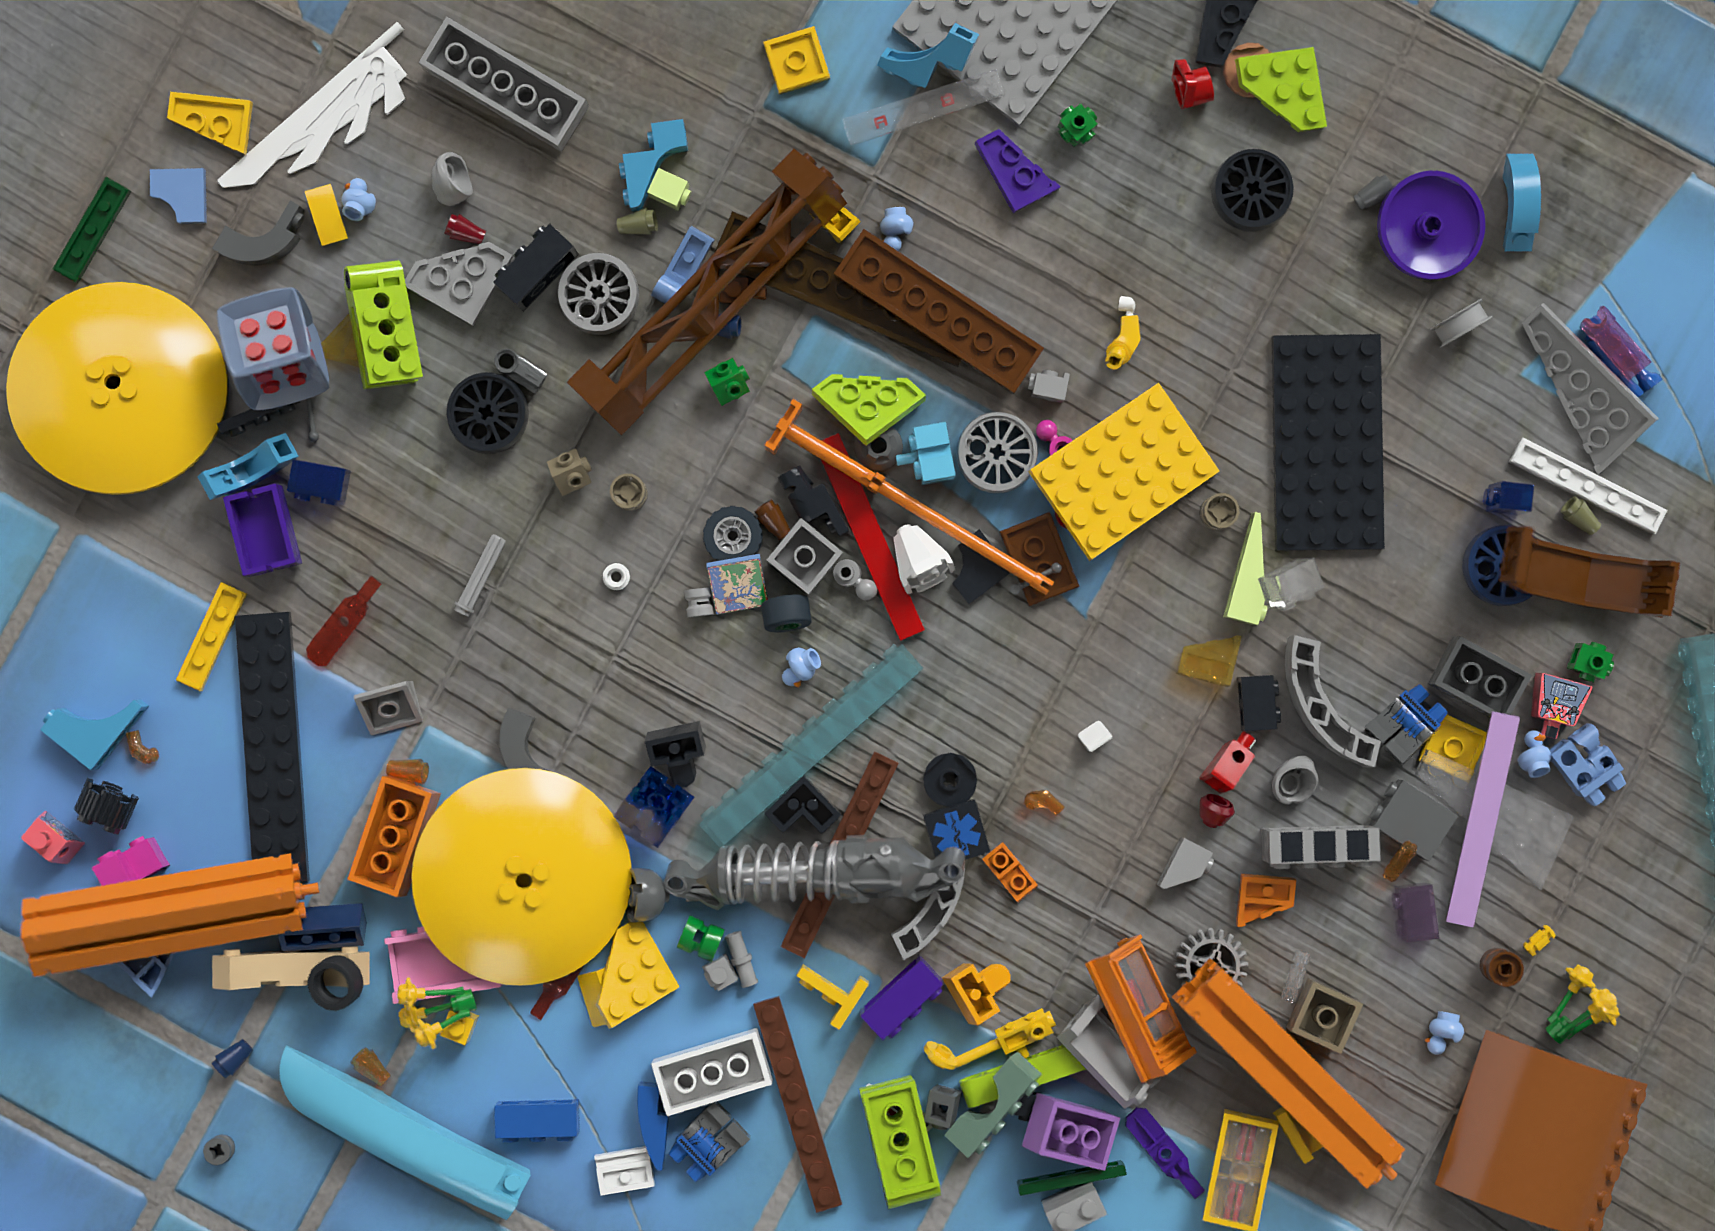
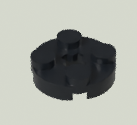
M955 753L940 754L933 758L925 769L923 776L924 787L928 796L939 805L949 807L966 802L973 796L976 789V770L973 764L962 755ZM955 773L957 775L955 779L956 786L953 787L950 784L945 786L943 784L946 780L944 774L952 775Z

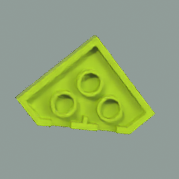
M1314 47L1235 59L1239 87L1245 92L1253 94L1261 101L1262 105L1275 115H1280L1291 124L1290 126L1297 132L1327 127Z
M831 374L812 388V396L865 446L926 401V395L908 378H897V381L881 380V377L859 376L858 379L843 378L841 374Z

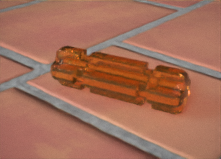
M1405 841L1402 844L1401 849L1397 851L1389 862L1390 864L1384 869L1383 878L1385 880L1388 879L1390 882H1395L1398 879L1399 874L1404 871L1410 863V859L1417 853L1418 847L1415 843Z

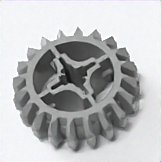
M1212 928L1207 929V936H1204L1203 931L1199 929L1197 930L1199 939L1196 940L1189 934L1187 938L1191 944L1188 946L1181 942L1180 946L1186 951L1185 953L1176 952L1175 955L1183 959V962L1174 963L1175 968L1183 969V971L1176 974V977L1178 979L1186 978L1181 986L1193 979L1190 963L1201 967L1203 963L1199 961L1206 962L1209 958L1212 960L1215 957L1214 962L1223 967L1222 969L1242 987V982L1237 980L1238 976L1247 977V973L1240 970V967L1248 966L1247 961H1240V958L1245 957L1247 953L1244 950L1236 951L1242 944L1240 941H1235L1231 944L1234 938L1231 933L1223 939L1224 930L1222 929L1217 931L1216 936H1214ZM1213 943L1207 954L1203 956L1193 955L1202 945ZM1221 945H1224L1230 952L1232 966L1221 962Z

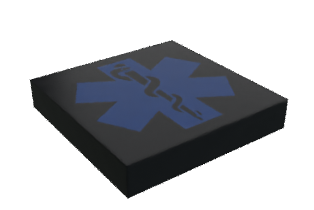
M975 799L922 814L935 858L949 847L961 849L965 854V860L991 852Z

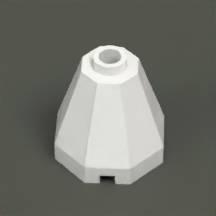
M907 524L897 530V535L894 537L900 580L907 594L912 593L911 588H916L917 592H923L943 582L947 578L945 572L948 569L951 573L955 570L949 554L918 525L911 526Z

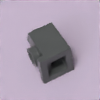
M938 1084L929 1091L924 1121L931 1123L933 1128L939 1130L950 1129L956 1122L962 1091ZM941 1105L948 1106V1111L943 1110Z

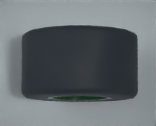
M804 595L778 596L768 599L761 604L764 628L768 632L795 631L805 628L812 623L809 600Z

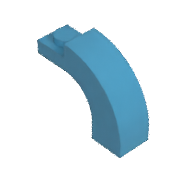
M1506 154L1502 178L1508 194V217L1503 248L1504 251H1532L1534 235L1539 230L1541 213V184L1537 161L1534 154Z
M284 433L266 439L246 455L227 464L204 471L197 477L209 499L212 500L221 496L236 494L263 481L285 468L299 456L289 437Z

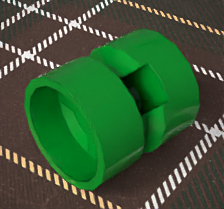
M690 915L677 948L688 953L696 951L698 957L712 962L725 929L713 924L705 926L703 920ZM696 932L704 934L700 943L693 941Z

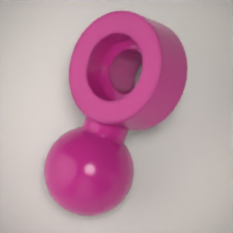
M1043 420L1036 427L1038 438L1050 443V456L1057 452L1058 448L1064 447L1073 441L1066 436L1058 437L1057 426L1050 420Z

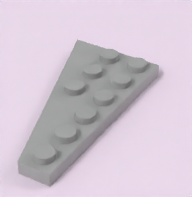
M1542 303L1522 325L1535 351L1539 353L1546 367L1544 369L1548 377H1551L1557 389L1556 393L1573 427L1577 429L1584 443L1583 447L1586 453H1589L1595 465L1594 469L1597 475H1599L1659 418Z

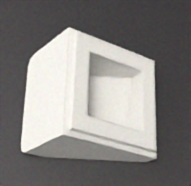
M1096 721L1078 734L1079 739L1089 752H1093L1112 739V735L1100 721Z

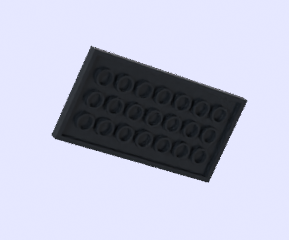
M1381 334L1273 335L1275 551L1385 549Z

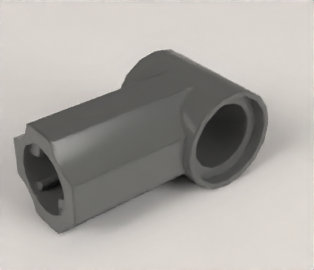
M502 349L495 355L494 364L501 374L508 376L535 394L541 388L548 375L511 349ZM506 355L512 356L515 361L514 365L509 369H504L500 366L501 358Z

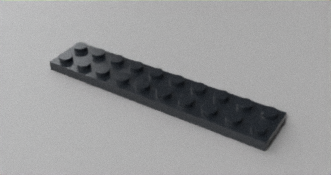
M291 612L235 616L252 860L272 856L277 858L280 855L291 853L293 864L298 863L301 880H297V882L309 881Z

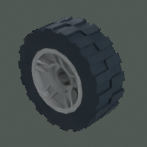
M730 506L720 508V510L712 513V516L707 519L703 529L705 548L716 561L755 555L762 545L763 534L761 525L754 514L743 507ZM730 531L738 533V538L735 541L729 540L728 533Z

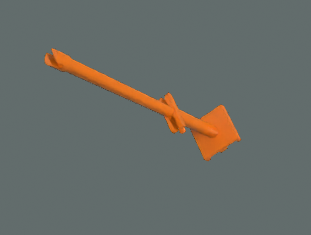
M792 399L790 407L783 418L781 417L770 440L765 443L767 451L775 455L784 439L787 438L868 487L867 489L875 494L879 492L1029 583L1034 589L1047 595L1049 590L1040 584L1043 581L1052 586L1054 581L1039 572L1033 571L886 482L883 475L877 472L874 473L795 425L794 423L803 408L801 403Z

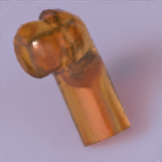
M139 730L125 733L132 757L143 764H151V762H156L159 759V752L156 748L148 749L142 744Z

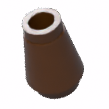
M772 499L754 511L758 516L756 519L776 536L778 541L790 532L789 525L779 504H775Z

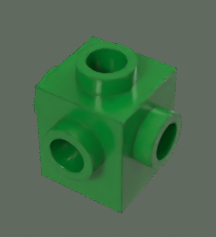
M1081 103L1075 108L1071 105L1060 114L1062 119L1058 124V132L1066 143L1070 142L1074 148L1081 142L1083 145L1096 135L1094 131L1098 125L1096 122L1097 116L1089 107L1084 108ZM1078 118L1083 125L1076 126L1074 120Z
M733 358L721 362L704 372L721 406L750 392L746 381L750 380L744 366L738 367Z
M1591 642L1590 645L1576 643L1567 669L1580 673L1578 678L1594 683L1595 679L1605 680V677L1609 676L1614 666L1612 658L1614 654L1607 652L1606 646L1596 642Z

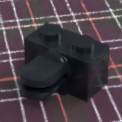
M700 721L647 732L645 745L651 767L667 764L671 780L675 786L687 787L691 785L696 777L693 758L704 756L706 748Z

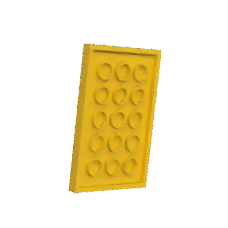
M1157 383L1028 472L1090 561L1217 474L1219 469L1162 386Z

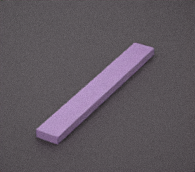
M1491 712L1446 922L1474 927L1520 717Z

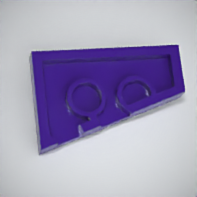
M1000 129L975 141L974 145L1012 213L1031 205L1061 188L1055 181H1051L1037 164L1034 165L1022 153V150Z

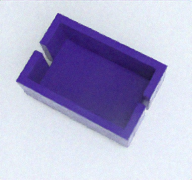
M275 483L252 489V493L244 491L223 497L243 576L254 577L273 572V569L281 570L303 564L282 485Z
M919 954L860 1009V1016L882 1040L887 1036L891 1039L902 1029L901 1023L907 1017L912 1020L922 1011L921 1004L927 999L930 1002L933 1001L943 991L941 989L943 985L942 978Z

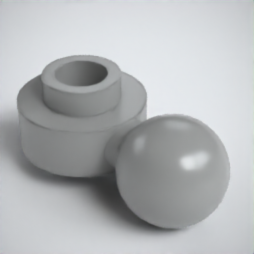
M845 559L835 565L833 576L838 584L845 587L854 586L856 594L861 600L868 601L875 597L877 593L876 584L872 580L861 578V568L856 562ZM845 568L851 570V575L847 578H844L842 575V571Z

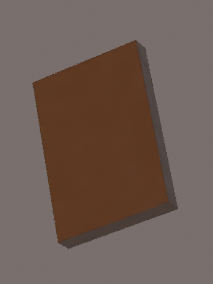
M1050 512L1000 531L1008 555L1033 571L1042 573L1050 569L1054 563H1059L1062 567L1059 573H1052L1046 576L1054 581L1052 586L1043 581L1040 584L1049 590L1047 595H1044L1030 585L1022 589L1029 606L1080 587ZM1017 577L1020 584L1024 582V580Z

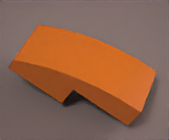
M1003 842L982 858L1018 903L1039 886Z

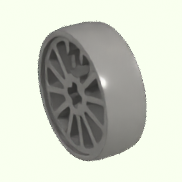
M591 253L577 258L565 269L558 284V302L562 313L574 327L588 334L606 335L620 330L632 319L638 307L639 286L633 272L622 260L610 254ZM594 264H605L601 280L597 279ZM588 265L593 277L591 282L580 273V270ZM610 266L617 268L619 272L608 283H605ZM574 275H578L587 287L583 288L572 285L570 282ZM622 276L627 278V285L610 289ZM601 288H603L602 292L604 293V297H597V299L595 300V296L592 292L594 291V289L596 291H599ZM568 289L585 293L584 296L567 299ZM630 290V298L628 300L612 296L613 294ZM614 301L617 303H621L627 305V307L624 310V312L620 314L610 304V302ZM577 303L575 307V312L572 313L569 306L571 304ZM584 305H593L595 313L593 316L585 318L581 316V308ZM605 306H608L618 317L610 323L607 320ZM600 314H602L604 323L602 325H593L599 319Z
M990 412L975 418L963 430L957 444V462L962 475L977 489L988 493H1006L1021 486L1031 476L1028 471L1036 466L1038 446L1032 430L1020 418L1005 412ZM999 421L1010 424L1002 440L999 439ZM987 422L995 423V440H992L983 424ZM1013 427H1016L1022 435L1006 443ZM976 428H980L985 437L979 435L972 436L971 433ZM1023 439L1027 441L1029 448L1020 450L1010 449L1011 446ZM972 442H982L985 446V452L979 456L974 455L970 451V444ZM996 446L1001 447L1000 451L1004 453V456H1000L998 460L993 459L994 454L990 453V450H994ZM1010 454H1028V464L1025 465L1010 457ZM965 456H968L972 460L980 461L976 462L972 466H968ZM987 461L989 464L979 479L973 474L972 470ZM1006 461L1023 469L1022 474L1018 478L1014 476ZM992 465L996 466V484L984 481ZM1000 465H1003L1011 478V482L1000 483Z

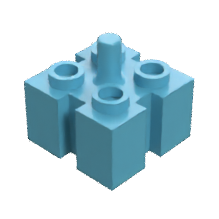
M946 422L914 427L912 435H909L908 438L911 453L896 455L897 465L914 463L915 479H921L922 485L954 480L956 475Z

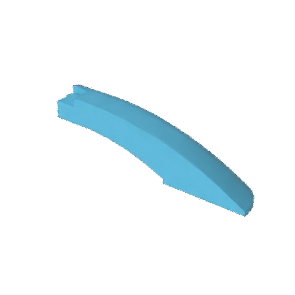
M286 1045L280 1062V1081L286 1097L299 1112L372 1155L442 1191L504 1220L511 1216L518 1204V1198L531 1176L530 1169L433 1122L386 1095L383 1091Z

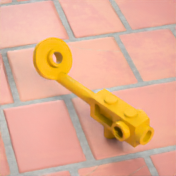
M1041 1008L995 1029L997 1038L955 1057L947 1046L933 1041H928L925 1044L924 1051L934 1065L949 1070H954L956 1067L963 1066L1000 1048L1003 1049L1005 1055L1016 1050L1024 1058H1027L1029 1052L1026 1045L1054 1033L1052 1027L1056 1026L1050 1011L1044 1013Z

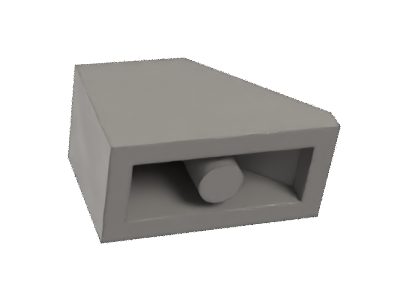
M1180 837L1157 885L1166 889L1200 878L1203 872L1207 874L1214 862V859L1211 858L1213 852Z

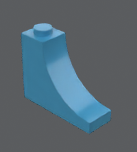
M133 700L119 713L99 720L77 716L66 708L52 709L44 717L43 722L45 724L40 730L88 769L98 770L149 706L142 700Z

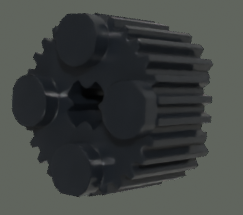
M87 778L74 811L79 814L77 820L88 825H93V822L104 825L103 829L105 831L119 834L121 829H126L139 798L134 794L128 797V795L123 794V788L114 783L103 781L101 785L93 783V779Z

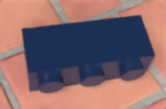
M363 903L305 907L306 918L302 919L303 930L293 932L288 930L285 933L278 934L282 951L364 946L367 921Z

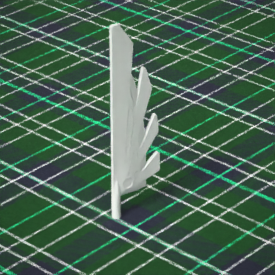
M398 22L391 26L217 180L223 188L255 185L278 160L303 150L289 168L288 173L293 174L317 163L334 133L353 120L344 141L345 144H350L364 134L371 106L382 96L385 95V113L387 115L403 103L405 97L399 82L407 74L384 48L404 31L402 26Z

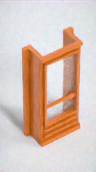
M1140 934L1128 939H1122L1117 943L1119 948L1107 955L1092 959L1085 963L1137 1075L1141 1083H1144L1150 1079L1167 1075L1195 1055L1197 1051L1195 1047H1191L1140 940L1142 939Z

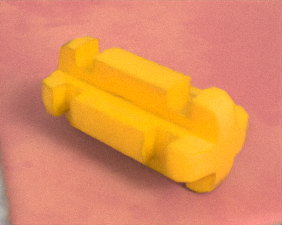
M1543 925L1544 929L1542 931L1539 929L1529 938L1528 943H1523L1524 949L1530 955H1536V950L1540 951L1550 942L1549 939L1551 937L1555 938L1556 935L1549 926Z

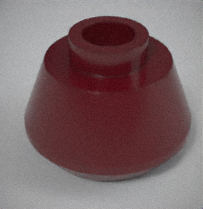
M1206 794L1200 798L1199 816L1208 827L1217 828L1218 826H1223L1235 814L1233 804L1219 795Z

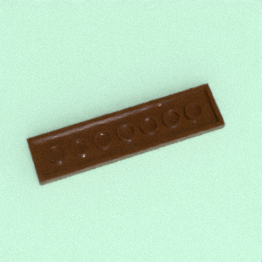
M865 229L862 230L834 272V276L1013 394L1044 350V347Z

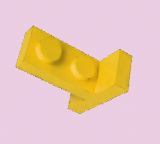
M804 964L797 972V977L800 978L799 983L810 991L816 988L823 993L821 998L833 1006L836 1003L840 1004V1007L830 1020V1024L840 1030L869 985L868 980L859 976L849 993H847Z

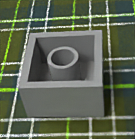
M800 518L768 557L767 561L805 593L810 595L843 555V552Z

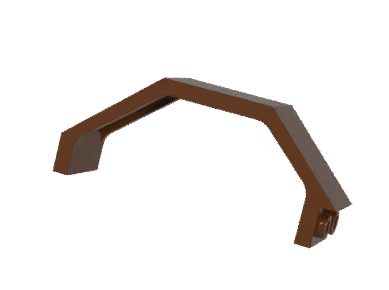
M1508 526L1499 581L1520 593L1582 607L1659 618L1672 616L1676 586L1679 579L1680 562L1672 560H1642L1589 552L1536 539L1533 537L1534 528Z

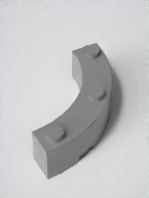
M1295 635L1287 637L1285 649L1286 681L1294 707L1305 726L1319 742L1341 758L1364 767L1375 768L1381 741L1370 738L1347 725L1337 715L1326 693L1323 692L1319 678V650L1321 642Z
M964 873L960 881L950 885L949 890L931 893L918 913L901 928L892 932V937L903 960L925 947L945 926L960 897Z

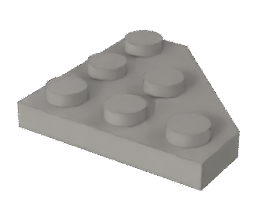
M486 242L472 248L445 253L435 258L419 260L414 263L405 279L406 288L474 326L497 287L493 283L496 279V272L505 264L509 266L513 255L491 242Z

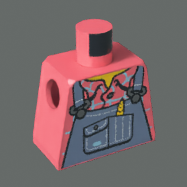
M1536 673L1531 715L1532 717L1544 720L1541 734L1548 738L1557 739L1560 725L1574 727L1590 695L1592 686L1545 673Z
M47 811L39 815L21 837L25 843L47 861L60 864H68L85 844L84 841Z

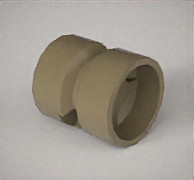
M625 473L613 480L610 486V495L617 506L627 511H634L645 504L648 490L639 477Z
M1218 493L1207 498L1200 508L1202 523L1212 530H1222L1233 525L1240 514L1237 500L1226 493Z

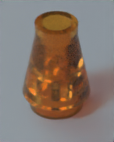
M422 759L389 760L386 773L388 776L396 777L417 786L419 783L425 784L427 781L429 765L427 762H423Z
M362 1048L350 1061L354 1066L353 1070L375 1082L379 1087L391 1076L373 1049Z

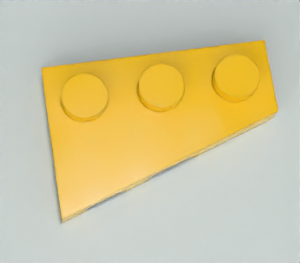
M170 92L167 118L170 121L243 155L247 154L253 106L250 100Z

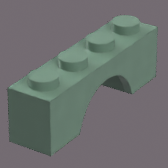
M1019 1052L1015 1053L993 1077L998 1089V1102L994 1111L990 1113H977L968 1110L957 1119L944 1136L967 1158L975 1152L980 1155L990 1144L987 1140L992 1133L996 1136L1007 1123L1003 1120L1008 1114L1013 1116L1023 1105L1020 1102L1024 1095L1029 1097L1038 1088L1039 1084L1036 1081L1042 1074Z

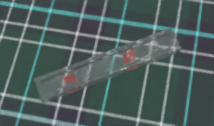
M997 69L842 120L850 145L852 146L1003 97L1004 92Z

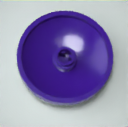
M1422 171L1398 182L1384 198L1377 220L1378 238L1386 257L1403 273L1423 280L1441 279L1460 272L1476 257L1485 235V214L1477 194L1465 181L1443 171Z

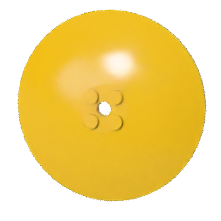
M126 282L102 283L78 289L61 297L45 308L30 323L18 341L11 357L6 384L7 404L18 438L28 453L47 472L59 480L85 491L111 495L132 494L147 491L172 481L192 467L203 456L219 431L217 423L222 422L228 398V376L222 351L216 338L205 322L188 305L176 297L150 286ZM111 376H118L121 379V383L116 389H108L106 386V382Z
M511 768L495 771L468 782L451 794L436 809L421 833L416 847L412 868V891L415 907L426 933L440 952L452 963L464 971L490 982L518 986L535 985L562 978L576 971L593 959L607 945L619 927L628 905L631 892L629 885L632 882V873L630 871L631 859L628 845L619 823L603 801L579 782L552 771L534 768ZM522 873H527L532 878L531 884L525 888H521L516 884L517 876Z

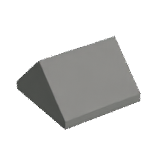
M405 681L354 695L356 705L371 735L423 722L413 681Z

